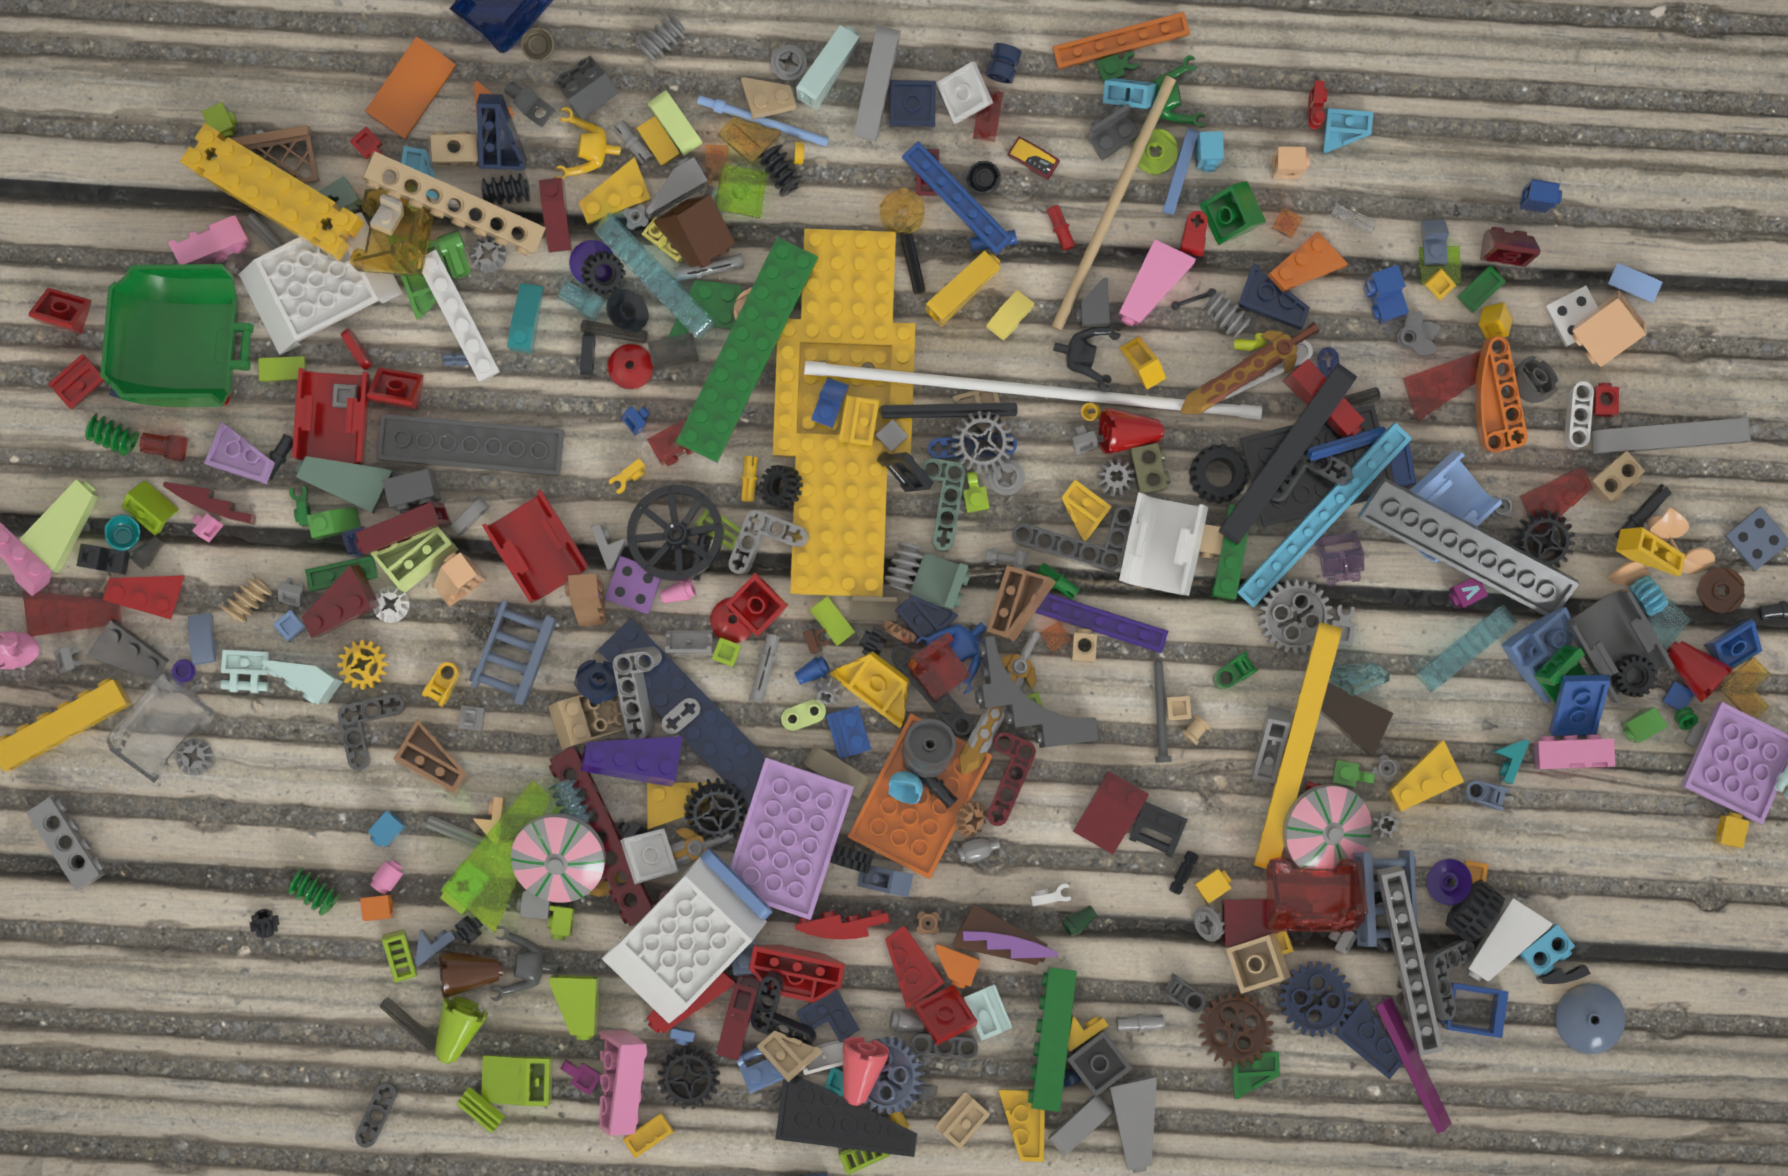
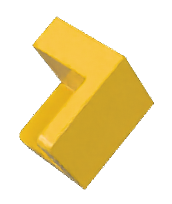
M1505 302L1483 307L1479 326L1486 339L1489 337L1509 336L1513 318Z

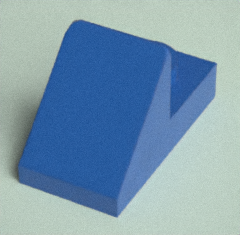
M827 377L819 394V400L811 421L833 429L849 385Z

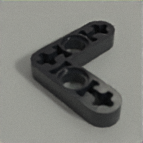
M769 971L761 981L751 1016V1025L754 1029L764 1034L770 1035L775 1030L789 1038L798 1039L802 1043L812 1046L817 1037L813 1028L776 1013L784 987V978L776 971ZM770 980L774 981L775 985L772 990H769L771 986ZM762 998H769L773 1005H766ZM762 1013H766L763 1020L764 1022L761 1021L760 1017ZM778 1025H785L789 1032H782Z

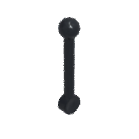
M1210 288L1206 293L1180 302L1174 301L1171 303V308L1178 310L1180 306L1211 297L1216 293V290Z

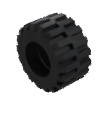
M1214 444L1198 453L1189 469V482L1193 486L1192 490L1194 493L1197 492L1199 494V498H1204L1209 503L1216 502V504H1221L1236 498L1244 490L1248 482L1249 469H1247L1246 465L1248 463L1246 459L1242 458L1243 454L1240 451L1236 452V448L1232 446L1227 447L1226 444ZM1221 461L1228 465L1232 473V479L1228 485L1217 487L1208 481L1206 468L1211 462Z
M1479 880L1472 884L1470 894L1464 901L1453 905L1447 915L1445 925L1466 942H1473L1497 918L1503 908L1505 897L1483 880Z

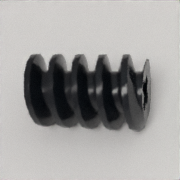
M780 144L769 148L758 158H762L760 161L761 166H766V174H771L770 180L776 181L774 186L776 189H781L779 195L784 197L802 186V184L798 183L802 175H793L797 171V167L789 168L793 161L792 159L784 160L788 153H779L783 147Z
M521 173L518 174L517 180L510 174L507 182L503 175L500 176L499 183L496 182L494 177H491L490 184L487 183L485 178H482L483 200L495 205V200H497L499 205H503L504 199H506L508 204H512L514 197L518 203H521L523 196L527 202L531 200L528 178L524 179Z

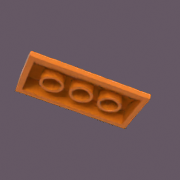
M416 36L365 112L368 116L406 140L455 69L456 64Z

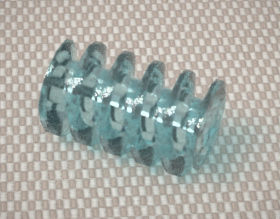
M566 779L548 788V790H556L551 795L553 799L560 798L555 804L557 807H564L559 812L560 814L571 815L586 823L589 822L593 813L584 812L589 807V804L581 805L585 796H577L576 794L581 788L572 787L577 782V779Z

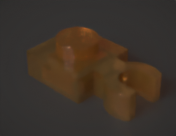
M706 145L705 168H712V172L708 175L709 184H712V177L714 175H719L721 184H724L725 176L721 172V168H728L729 145Z

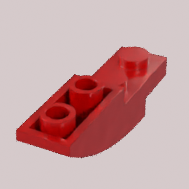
M882 909L868 912V917L860 918L859 914L846 917V922H842L841 914H835V910L821 913L822 918L814 920L813 918L811 920L799 918V923L795 924V929L820 938L857 939L869 936L867 927L890 921L888 912L883 913Z

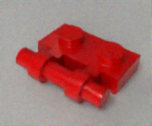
M1315 80L1309 91L1307 114L1308 126L1312 130L1319 129L1325 120V114L1321 110L1328 97V88H1324L1325 81Z

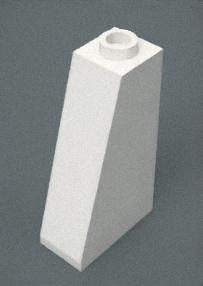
M1508 897L1499 915L1475 949L1473 958L1466 963L1464 968L1470 971L1468 976L1478 982L1481 979L1490 981L1552 926V923L1514 898Z

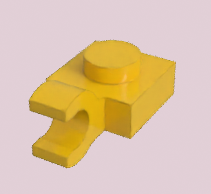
M638 458L621 471L622 473L612 477L609 483L612 485L616 481L621 482V487L616 490L617 494H621L626 489L627 481L631 479L634 481L638 480L645 474L643 470L647 467Z

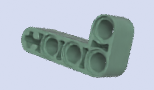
M930 458L923 463L922 469L925 470L929 464L936 465L938 473L928 476L933 482L942 483L933 546L939 552H947L954 543L965 469L958 462ZM952 468H957L960 470L961 476L958 479H951L948 471ZM949 490L957 494V499L953 502L947 501L944 497V494ZM950 513L954 520L949 525L943 524L940 519L941 515ZM938 527L944 530L952 529V533L947 531L946 540L950 541V543H946L945 547H941L940 542H937V539H941L943 530L938 531Z

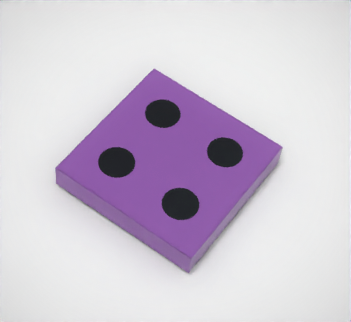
M620 556L605 600L649 615L661 579L647 573L636 561Z

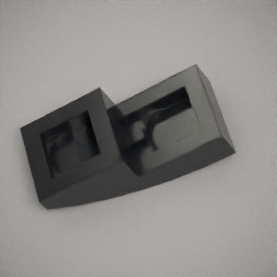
M80 544L76 566L126 575L130 552Z
M1580 964L1566 973L1563 972L1562 968L1555 967L1546 975H1541L1536 979L1539 983L1562 984L1578 980L1591 973L1586 965Z

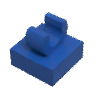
M631 406L624 412L621 419L636 436L643 431L647 424L645 420L650 413L645 406L639 411H636Z

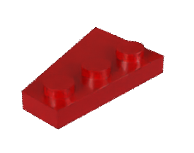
M185 575L109 578L103 600L172 620Z
M904 925L885 938L906 1009H909L945 983Z

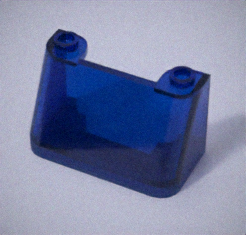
M456 0L449 9L500 53H505L514 46L553 0Z

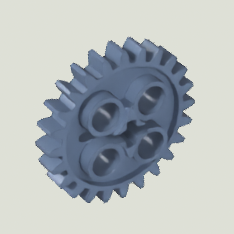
M882 1037V1040L880 1038L874 1039L889 1048L888 1055L890 1061L888 1064L885 1063L867 1101L863 1104L871 1103L870 1109L875 1110L878 1108L879 1113H885V1111L888 1114H892L894 1111L902 1112L903 1107L910 1108V1102L917 1101L914 1094L922 1093L918 1085L925 1084L924 1081L919 1079V1076L925 1074V1072L919 1071V1067L923 1065V1062H916L919 1053L911 1054L913 1046L905 1048V1040L898 1043L897 1037L891 1038V1040L889 1037ZM902 1069L906 1072L905 1080L901 1077ZM888 1087L892 1090L891 1098L887 1095Z

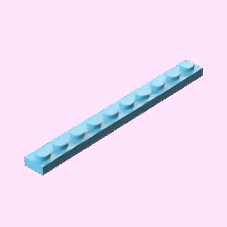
M1393 422L1350 468L1353 473L1351 482L1345 486L1335 484L1238 588L1237 593L1254 608L1262 597L1269 592L1268 589L1274 587L1409 443L1412 437L1397 423Z

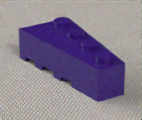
M683 736L587 742L583 751L580 771L672 787L676 781Z

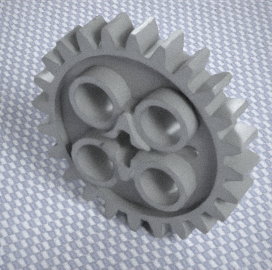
M1294 578L1292 585L1288 580H1284V587L1276 583L1277 591L1274 592L1268 589L1271 595L1270 598L1262 597L1267 603L1266 605H1259V608L1264 610V613L1258 614L1257 617L1264 621L1260 622L1258 626L1266 628L1261 634L1263 636L1270 635L1267 642L1270 644L1275 642L1274 647L1276 649L1283 645L1285 653L1289 651L1290 647L1294 654H1297L1298 648L1305 653L1307 645L1312 648L1319 622L1329 624L1327 619L1333 618V615L1327 613L1328 610L1332 609V606L1325 605L1329 598L1327 596L1321 597L1324 591L1322 589L1315 591L1316 585L1314 583L1308 587V581L1303 580L1301 585H1299V581ZM1304 595V603L1296 606V597ZM1310 605H1313L1312 609L1306 610ZM1283 606L1285 609L1284 615L1279 618L1275 617V610ZM1293 612L1298 613L1296 621L1291 619L1294 617ZM1309 615H1315L1316 619L1314 624L1307 626V617ZM1280 622H1285L1281 627L1277 626ZM1294 626L1296 629L1295 634L1292 637H1287L1286 630Z

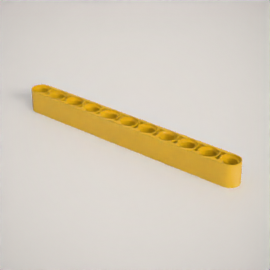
M1322 622L1318 624L1256 852L1254 866L1272 871H1277L1284 847V821L1290 807L1298 796L1341 637V627Z

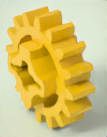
M361 640L360 645L353 641V648L350 649L345 646L344 650L347 653L345 655L339 654V657L343 659V663L337 664V666L343 668L339 675H346L344 682L348 684L352 681V688L356 689L359 684L361 690H366L367 684L370 688H375L374 682L382 683L383 681L380 676L388 674L383 670L384 667L389 666V663L383 662L387 654H380L382 647L374 648L375 642L370 641L368 645H366L365 640ZM362 649L370 650L374 655L368 657ZM353 655V661L350 665H348L350 657ZM361 660L370 661L365 665V670L357 668L361 665ZM378 664L377 671L373 674V669ZM359 673L364 680H358L352 674Z

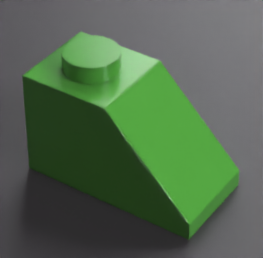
M357 507L328 510L307 515L311 537L315 540L362 530Z
M1655 707L1643 708L1621 723V726L1624 728L1622 733L1628 741H1633L1634 743H1640L1668 727Z

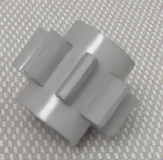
M832 676L820 677L819 682L815 684L813 689L814 692L818 693L816 699L825 705L836 704L844 691L839 688L841 682Z
M1379 811L1380 817L1378 819L1372 818L1375 822V827L1372 830L1380 832L1379 838H1382L1387 833L1388 838L1391 839L1393 838V831H1400L1396 827V823L1400 819L1392 817L1393 811H1390L1387 816H1385L1383 811ZM1384 820L1390 821L1391 825L1388 826V830L1386 828H1381V825L1384 823Z

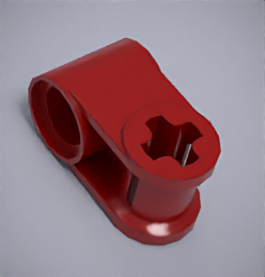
M1193 211L1186 219L1180 245V251L1185 254L1203 257L1208 223L1207 216L1203 212ZM1194 218H1199L1198 221L1202 223L1197 228L1191 222Z

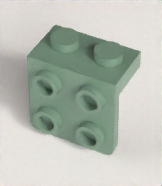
M927 553L922 558L910 594L953 611L954 606L959 607L963 594L959 593L962 584L967 586L971 572L967 571L968 565L956 564Z

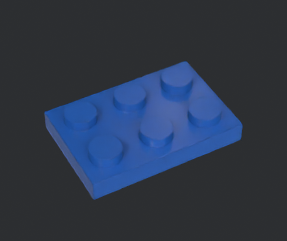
M1608 675L1562 677L1549 729L1552 736L1597 734L1611 681Z

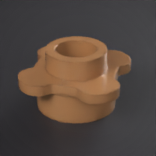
M923 911L917 914L919 926L916 928L919 934H938L939 914L937 912L932 914H926Z

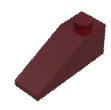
M562 178L539 180L549 253L570 251L572 247L565 184Z

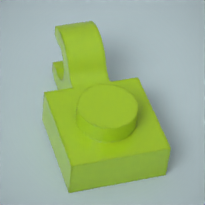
M975 471L967 473L969 489L963 490L967 513L990 509L986 486H978L977 473Z

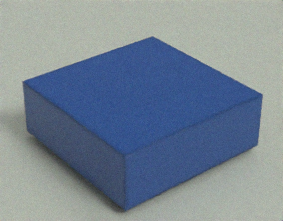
M1674 681L1663 697L1662 702L1679 711L1688 706L1694 694Z

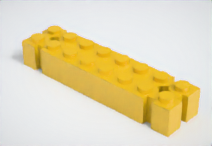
M204 123L195 137L198 144L195 148L189 146L179 162L186 169L201 178L204 177L209 183L317 248L319 246L324 253L340 262L349 248V245L346 243L348 237L351 236L355 239L364 225L360 217L344 207L341 209L333 200L229 137L225 138L219 131Z

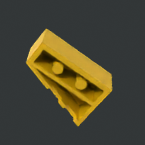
M1438 740L1425 755L1386 791L1396 811L1402 812L1463 783L1464 780L1445 741Z

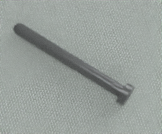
M1155 661L1154 678L1159 755L1155 757V763L1172 762L1171 756H1168L1163 663L1162 661Z

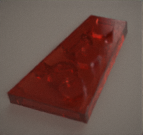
M1581 466L1520 495V499L1527 514H1532L1534 518H1536V510H1540L1543 515L1545 509L1550 510L1551 515L1554 511L1558 512L1560 518L1593 487L1585 468ZM1548 522L1536 525L1534 527L1535 532L1542 531L1543 526H1546Z

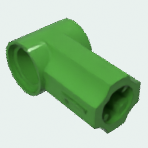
M459 230L436 237L453 279L462 278L472 273Z

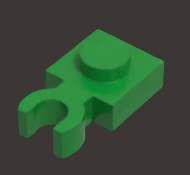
M1128 52L1123 59H1119L1118 54L1096 61L1095 64L1103 84H1105L1107 79L1125 77L1124 70L1134 71L1138 68V63L1131 65L1127 61L1129 58L1134 57V52Z

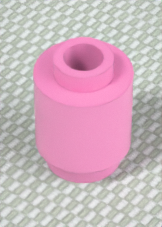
M393 859L390 862L385 860L372 877L373 881L370 885L386 895L388 891H392L404 874L401 871L403 866Z

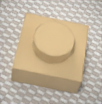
M1190 696L1166 698L1168 721L1192 719Z

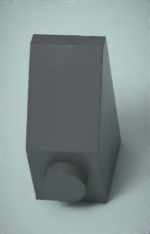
M1103 278L1081 301L1080 308H1076V321L1081 322V328L1109 326L1108 278Z

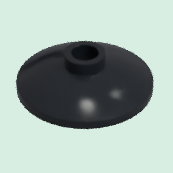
M622 289L615 291L608 298L606 304L607 314L611 322L618 329L628 333H635L645 327L648 321V309L638 294Z

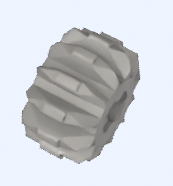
M1110 458L1107 460L1108 466L1103 463L1100 465L1104 472L1096 473L1097 477L1103 478L1097 482V485H1106L1102 490L1103 493L1111 489V497L1115 496L1116 490H1118L1120 496H1123V488L1127 491L1132 489L1128 483H1134L1135 478L1128 476L1132 475L1135 471L1134 469L1126 470L1130 464L1128 461L1121 466V458H1117L1116 465H1114L1113 460ZM1118 472L1121 475L1119 479H1122L1121 482L1118 480L1112 482L1111 478L1113 476H1110V474L1115 475Z

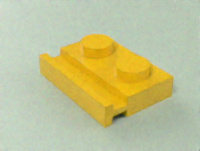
M846 395L839 442L872 447L879 400Z

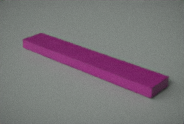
M1391 996L1385 998L1376 1005V1008L1436 1133L1444 1132L1452 1122L1419 1054L1414 1048L1413 1041Z

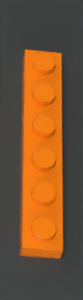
M1181 12L1055 45L1052 47L1057 68L1061 70L1115 54L1190 35L1185 13Z

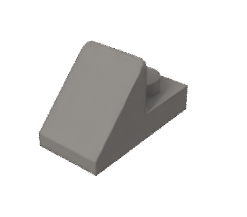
M600 523L591 526L607 570L612 571L619 560L627 540L624 538L609 544L608 541L612 539L607 527L603 528Z

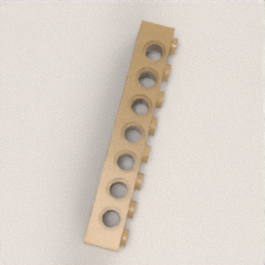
M375 151L372 153L362 176V180L366 181L365 185L376 190L379 187L388 191L387 195L400 200L403 197L410 200L408 204L419 209H422V206L431 210L430 214L443 219L446 216L452 219L451 223L462 228L465 225L473 228V233L482 237L489 235L495 238V243L507 247V244L516 247V252L528 256L529 253H536L546 228ZM384 171H390L394 174L395 179L393 183L384 181ZM408 180L413 181L416 185V190L413 193L405 189L404 185ZM428 190H433L437 193L436 202H430L426 198ZM453 199L458 202L459 209L457 212L449 210V200ZM471 209H476L480 213L478 221L470 219L469 211ZM492 218H496L501 222L499 231L491 228L490 222ZM513 228L521 230L522 238L520 240L512 237L511 232Z

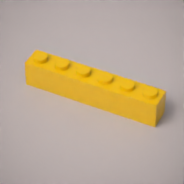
M110 678L105 679L97 684L98 688L90 691L88 689L77 695L78 699L71 703L70 701H65L57 706L58 710L51 714L46 712L39 715L35 723L31 725L26 723L15 729L17 733L8 736V734L1 736L0 767L2 771L10 772L132 705L120 681L111 680Z

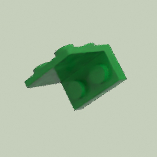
M1563 645L1534 675L1554 705H1556L1563 676L1588 675L1579 663V660L1585 655L1580 647Z

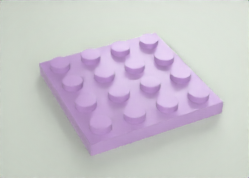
M1718 701L1681 786L1758 824H1763L1777 793V790L1774 789L1777 783L1776 778L1780 772L1783 773L1788 765V734Z

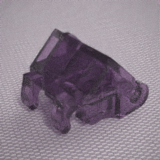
M1352 530L1348 534L1319 537L1315 542L1316 555L1320 558L1322 575L1327 577V586H1333L1336 582L1348 580L1359 582L1361 579L1360 572L1364 571V551L1358 539L1357 531ZM1352 542L1353 549L1326 553L1324 550V546Z

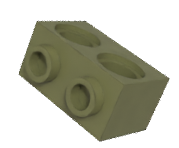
M1158 443L1131 448L1129 454L1132 468L1135 471L1134 477L1137 491L1143 494L1165 491L1167 484H1170L1168 471L1163 469L1162 462H1165L1163 448H1159ZM1145 452L1151 453L1154 456V462L1150 464L1145 463L1142 459V454ZM1153 474L1158 477L1159 483L1157 486L1148 484V475Z

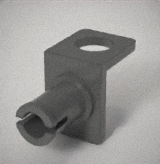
M514 82L506 85L504 93L514 99L513 103L518 109L540 127H543L554 114L555 109L539 98L530 86L526 85L522 89ZM538 108H546L545 116L542 118L535 117V111Z

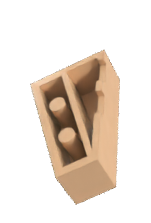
M454 552L444 559L445 564L441 566L433 586L447 605L451 607L485 582L486 579L469 557L462 553L456 554Z

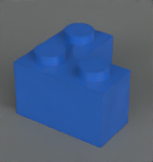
M1399 265L1372 273L1366 279V285H1363L1366 297L1371 299L1373 304L1371 312L1375 320L1378 319L1379 324L1406 316L1409 313L1402 292L1406 285Z

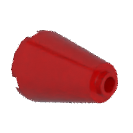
M1105 408V411L1101 412L1099 435H1103L1104 442L1099 443L1104 454H1112L1158 443L1164 437V425L1158 419L1112 408Z
M1675 641L1666 651L1669 653L1668 656L1675 667L1674 669L1701 703L1720 686L1724 677L1728 676L1733 670L1728 664L1684 641H1681L1679 644Z

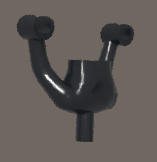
M1116 322L1111 327H1091L1074 334L1068 345L1055 342L1053 351L1066 354V367L1069 370L1086 375L1097 381L1098 389L1102 392H1107L1110 386L1105 385L1103 382L1110 383L1112 378L1109 375L1102 376L1091 369L1097 346L1090 344L1086 340L1099 335H1108L1112 340H1118L1121 334L1116 333L1114 330L1121 331L1122 325Z

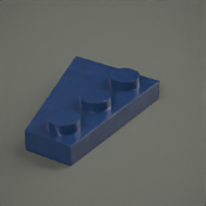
M1253 263L1240 296L1238 307L1302 330L1310 307L1289 290L1282 292Z
M1362 998L1352 1011V1014H1349L1346 1018L1347 1023L1343 1022L1340 1026L1341 1029H1337L1334 1034L1385 1077L1391 1079L1403 1062L1365 998Z

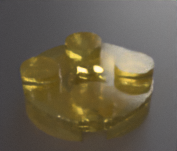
M900 188L898 191L888 194L879 205L881 222L890 232L897 231L909 234L916 231L923 224L925 215L924 202L919 195L907 188ZM901 208L907 209V214L898 215V210Z

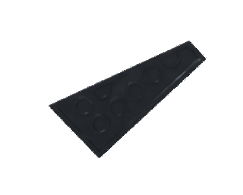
M798 1075L789 1082L783 1079L775 1140L915 1157L918 1133L860 1105H851L844 1097Z

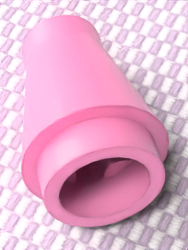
M688 579L674 583L665 590L660 591L663 603L666 604L669 602L691 600L692 597L696 596V590L692 580Z

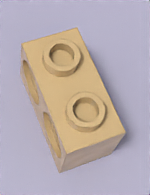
M1625 451L1587 483L1605 504L1610 501L1615 503L1625 495L1623 490L1628 486L1633 488L1642 480L1640 476L1645 470L1628 451ZM1623 466H1627L1630 469V477H1625L1622 474ZM1606 480L1612 482L1614 486L1612 492H1608L1605 489L1604 484Z

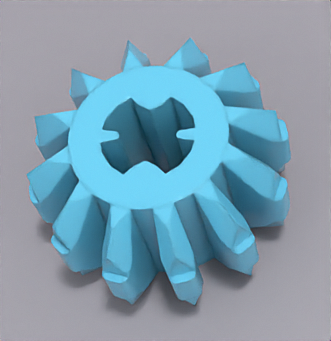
M1644 576L1639 578L1630 586L1631 593L1647 615H1655L1664 610L1668 605L1667 597L1651 577Z

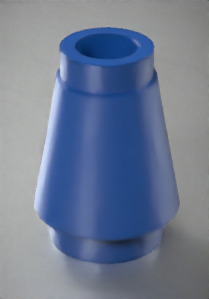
M816 656L796 671L795 676L801 685L820 679V677H827L826 674L831 671L823 656L819 658Z

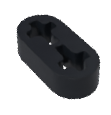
M583 333L580 376H593L596 335L593 333Z

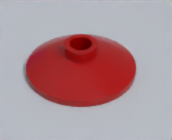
M625 344L618 347L611 354L608 361V372L615 384L624 389H637L644 386L653 374L654 365L651 355L645 348L636 344ZM627 362H633L634 367L632 369H627Z
M729 597L721 600L713 608L710 624L713 632L719 639L723 638L733 643H739L746 640L753 632L738 617L735 624L729 623V617L732 615L736 616L726 605L732 598Z

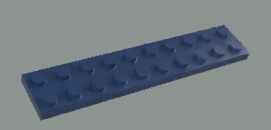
M630 618L598 651L611 664H613V660L617 655L628 649L651 646L661 652L662 660L660 664L650 671L643 672L649 704L664 718L683 700L692 698L698 701L701 708L700 714L678 734L683 736L682 738L723 780L727 779L729 781V786L735 784L737 790L742 791V798H745L746 804L750 807L766 756ZM645 655L646 661L651 664L650 657ZM624 657V663L630 666L629 660ZM628 680V682L634 687L633 682ZM686 703L684 705L686 710L681 715L683 717L687 713L693 715L696 705L694 703L691 705ZM678 716L674 720L669 718L667 721L674 729H677L676 723L681 718Z

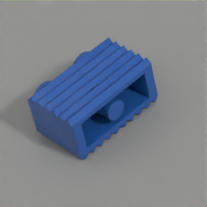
M1532 179L1522 190L1520 209H1525L1526 211L1529 209L1530 212L1534 210V212L1538 211L1544 214L1551 208L1554 209L1556 204H1560L1562 198V190H1559L1560 183Z

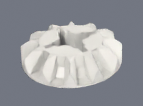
M387 586L378 590L375 597L380 606L373 609L375 615L380 620L388 623L402 620L408 613L410 605L407 594L395 586ZM384 597L390 600L397 599L394 603L397 612L391 608L383 610L387 605Z

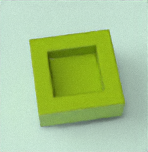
M720 638L712 659L734 667L742 646Z

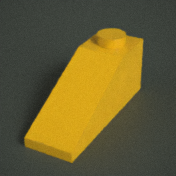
M1643 527L1620 530L1616 547L1617 552L1632 561L1674 576H1681L1685 554Z

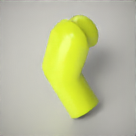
M1256 333L1255 340L1235 339L1234 350L1254 351L1266 346L1267 342L1266 339L1261 337L1263 333Z

